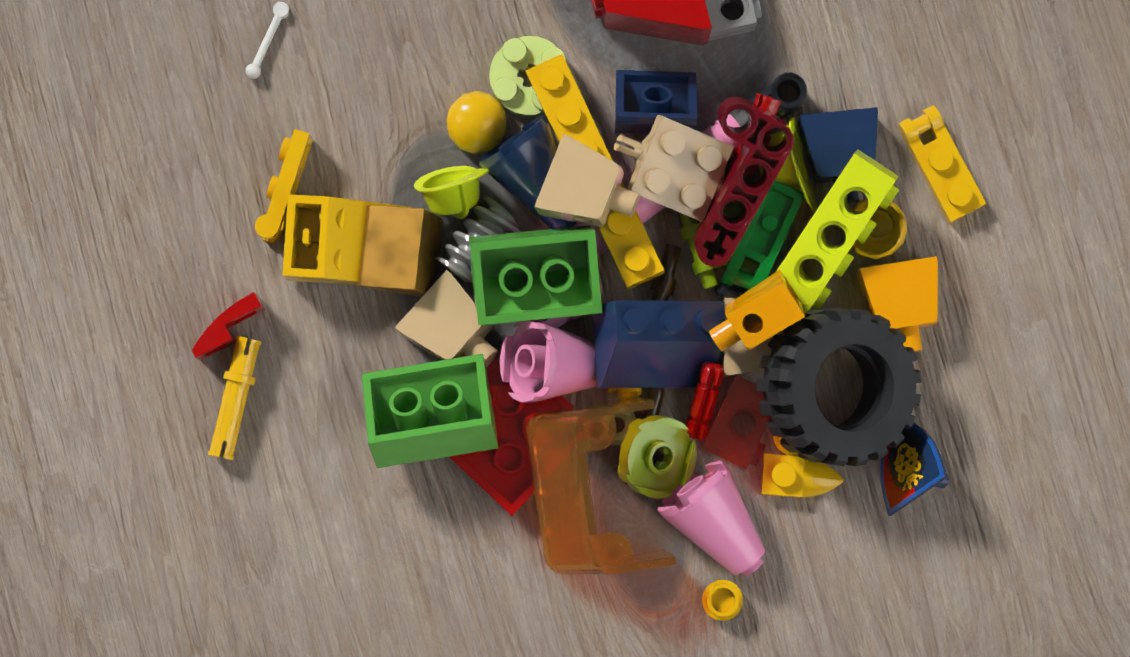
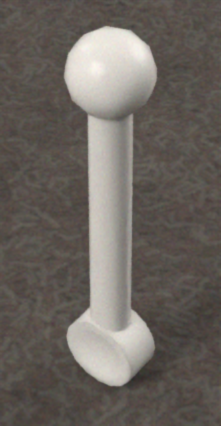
M277 2L273 6L274 17L253 63L246 67L245 73L250 79H256L260 76V65L281 19L289 15V7L284 2Z

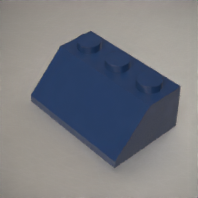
M614 300L602 304V313L593 314L597 389L696 388L697 382L701 379L699 375L702 365L705 362L719 363L722 355L709 330L725 321L724 301Z

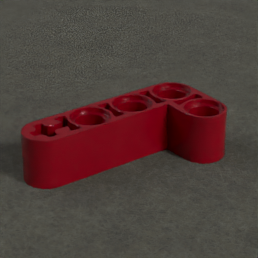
M730 97L724 100L719 106L717 115L724 133L744 146L694 235V246L698 257L704 264L712 267L721 266L732 257L794 145V136L783 119L741 97ZM735 109L746 110L748 112V119L744 125L734 128L727 124V117L731 111ZM778 128L784 131V137L780 144L770 147L763 143L764 134L768 130ZM757 164L764 168L763 176L759 180L748 182L743 179V172L748 166ZM732 200L741 201L744 204L743 211L736 217H727L722 212L726 203ZM716 221H718V222L720 223V225L723 226V229H722L721 232H720V230H719V228H718L717 223H715ZM719 234L721 248L713 247L709 252L705 241L713 242Z

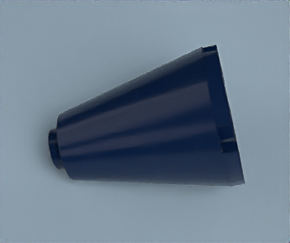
M542 115L523 126L522 131L514 136L510 135L481 159L479 164L483 169H489L488 174L550 229L572 227L577 222L540 215L534 207L559 146L549 122Z

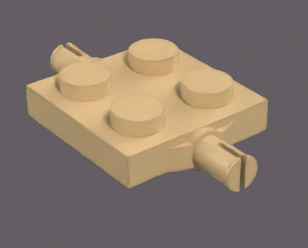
M657 115L650 134L642 143L620 134L617 141L630 146V148L615 143L614 150L635 158L634 172L627 189L639 193L640 197L703 222L711 201L715 198L725 180V167L734 146L661 115Z

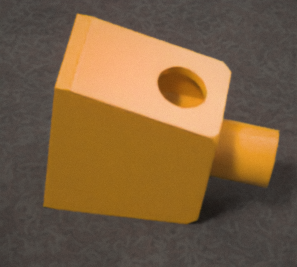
M937 256L860 268L856 272L857 280L870 314L881 315L889 320L890 328H899L906 336V341L903 343L904 347H913L914 352L923 351L919 328L933 326L937 323L938 318Z
M779 270L726 305L725 315L727 320L709 330V333L721 352L740 340L749 350L805 317L801 301L781 270ZM748 314H756L760 319L755 323H747L744 317Z

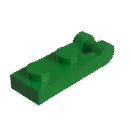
M774 180L730 258L720 282L732 286L734 283L748 291L768 277L802 203L803 193ZM744 258L759 264L754 275L740 269Z

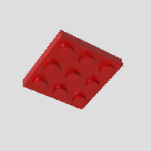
M500 349L494 360L486 367L494 410L498 449L449 456V458L513 516L596 426L562 395L533 403H523L513 399L508 393H514L509 382H503L500 374Z

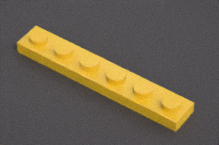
M563 54L525 70L558 143H560L563 134L612 160ZM621 182L620 187L625 188L623 182ZM610 210L604 226H598V229L627 290L664 274V268L637 211L635 210L633 216L629 217Z

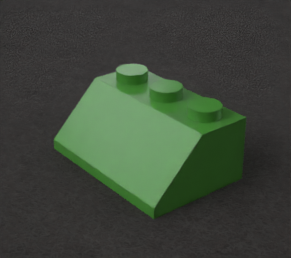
M591 225L468 237L478 326L602 313L596 235Z
M483 354L362 374L368 445L377 468L498 449L494 410Z

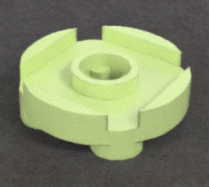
M522 36L508 40L495 54L490 66L489 79L495 98L508 112L525 118L543 115L544 111L532 86H524V80L518 77L520 71L527 70L528 66L534 67L560 54H563L565 59L564 53L549 40L538 36Z

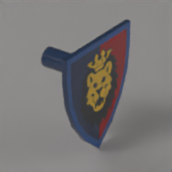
M915 422L911 429L904 428L901 434L904 435V440L896 448L886 446L888 453L881 458L880 482L888 516H892L931 488H945L949 483V476L946 473L943 459L935 441L924 428Z

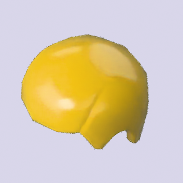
M478 90L462 94L448 110L446 119L448 135L460 150L473 154L491 151L502 141L506 133V111L492 94Z
M868 198L859 201L853 207V210H866L869 204ZM892 201L887 210L879 206L871 217V220L876 222L877 225L863 244L856 240L852 247L860 256L879 259L894 254L904 243L907 234V221L902 210Z

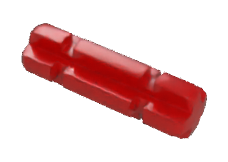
M705 362L702 365L699 375L701 379L697 382L690 407L691 415L688 416L685 425L688 428L686 431L690 438L703 440L707 437L710 426L708 422L712 419L720 391L718 387L722 384L725 374L723 366L718 363Z

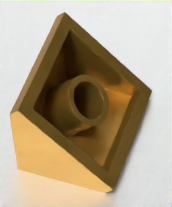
M367 206L358 287L423 297L437 280L438 262L434 257H439L443 218L424 208Z

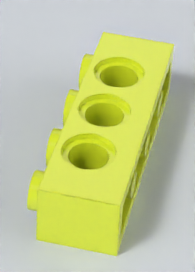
M860 150L853 154L777 269V271L781 270L801 301L804 313L808 312L811 307L820 310L832 290L826 287L827 283L834 273L842 277L854 259L848 253L856 240L863 244L877 225L876 222L871 220V217L879 206L887 210L900 190L893 185L899 176ZM852 191L863 192L868 198V208L864 211L851 209L847 203L848 193ZM829 225L840 226L846 234L845 242L840 245L829 243L825 238V228ZM806 259L818 260L823 267V275L819 278L808 277L802 268L803 261Z

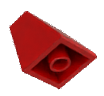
M590 0L595 19L603 18L605 29L695 45L708 44L712 25L705 0Z

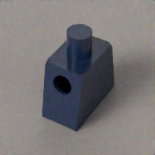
M877 107L800 115L797 123L814 183L833 182L834 185L857 150L875 160L878 124ZM858 191L848 193L847 203L859 201Z

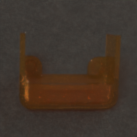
M638 397L539 412L529 420L526 436L542 552L545 563L552 571L562 575L619 574L676 565L675 556L665 549L633 554L631 543L622 534L617 532L597 534L586 452L602 450L613 442L616 435L614 414L655 409L654 400Z

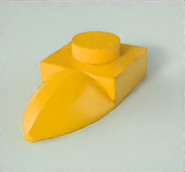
M763 454L761 495L800 498L814 497L827 493L843 483V478L824 463L808 461L793 455Z

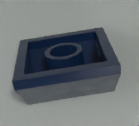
M616 70L614 132L650 134L657 115L664 116L696 130L698 119L696 72Z

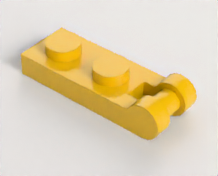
M932 105L922 110L923 115L912 121L910 118H907L897 123V126L948 224L985 206L987 203L948 133L941 114ZM930 129L935 140L923 145L919 135Z
M294 129L292 137H285L281 145L278 160L283 161L279 177L273 175L268 185L266 198L271 201L267 214L261 215L255 222L257 234L267 243H275L283 235L286 226L288 194L296 195L313 143L310 133Z

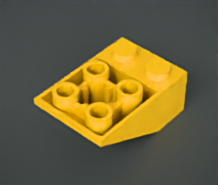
M288 194L282 276L287 281L358 285L367 206H407L327 196Z

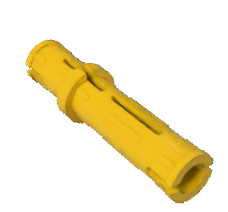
M236 336L235 338L236 342L229 371L224 372L223 379H227L208 455L219 457L222 443L225 441L222 458L234 460V451L250 385L254 386L256 380L252 375L261 341L250 339L247 354L244 355L248 338Z

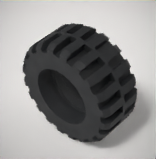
M824 308L823 310L805 312L804 318L783 330L785 332L784 335L775 334L768 343V346L772 349L770 356L762 355L759 367L765 370L763 379H757V391L763 392L764 401L758 403L761 415L769 416L771 419L766 426L772 436L782 437L780 445L789 452L798 453L800 458L808 461L843 467L845 465H866L868 460L877 461L887 455L888 450L886 446L896 448L904 440V435L901 434L904 428L911 429L916 419L911 414L914 406H920L922 394H916V383H921L922 379L921 371L915 370L912 363L917 360L913 347H904L903 343L906 341V336L900 329L890 328L889 320L881 315H871L870 311ZM838 348H845L859 364L863 378V392L854 413L843 423L832 425L825 419L817 405L815 380L818 370L826 357Z

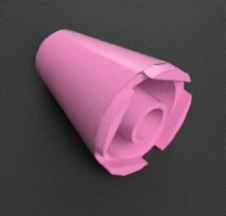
M536 320L517 322L513 326L518 327L513 336L505 337L500 355V374L503 382H509L514 393H508L513 399L523 403H533L597 387L594 341Z
M717 460L704 466L709 473L698 477L693 473L690 480L684 486L678 485L675 490L669 492L673 495L664 498L661 502L665 507H658L657 511L666 521L732 575L742 573L744 576H748L763 564L761 557L765 553V549L728 467L723 461Z

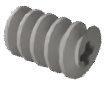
M484 195L483 199L488 209L481 206L473 208V212L479 221L465 218L463 221L468 234L459 231L454 232L453 237L458 247L450 244L443 246L448 260L434 257L441 266L464 283H472L468 237L505 234L506 231L511 233L521 232L515 223V218L487 195Z

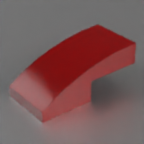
M255 292L243 297L227 308L207 327L192 349L195 358L202 361L235 344L236 340L230 328L265 311L259 296Z

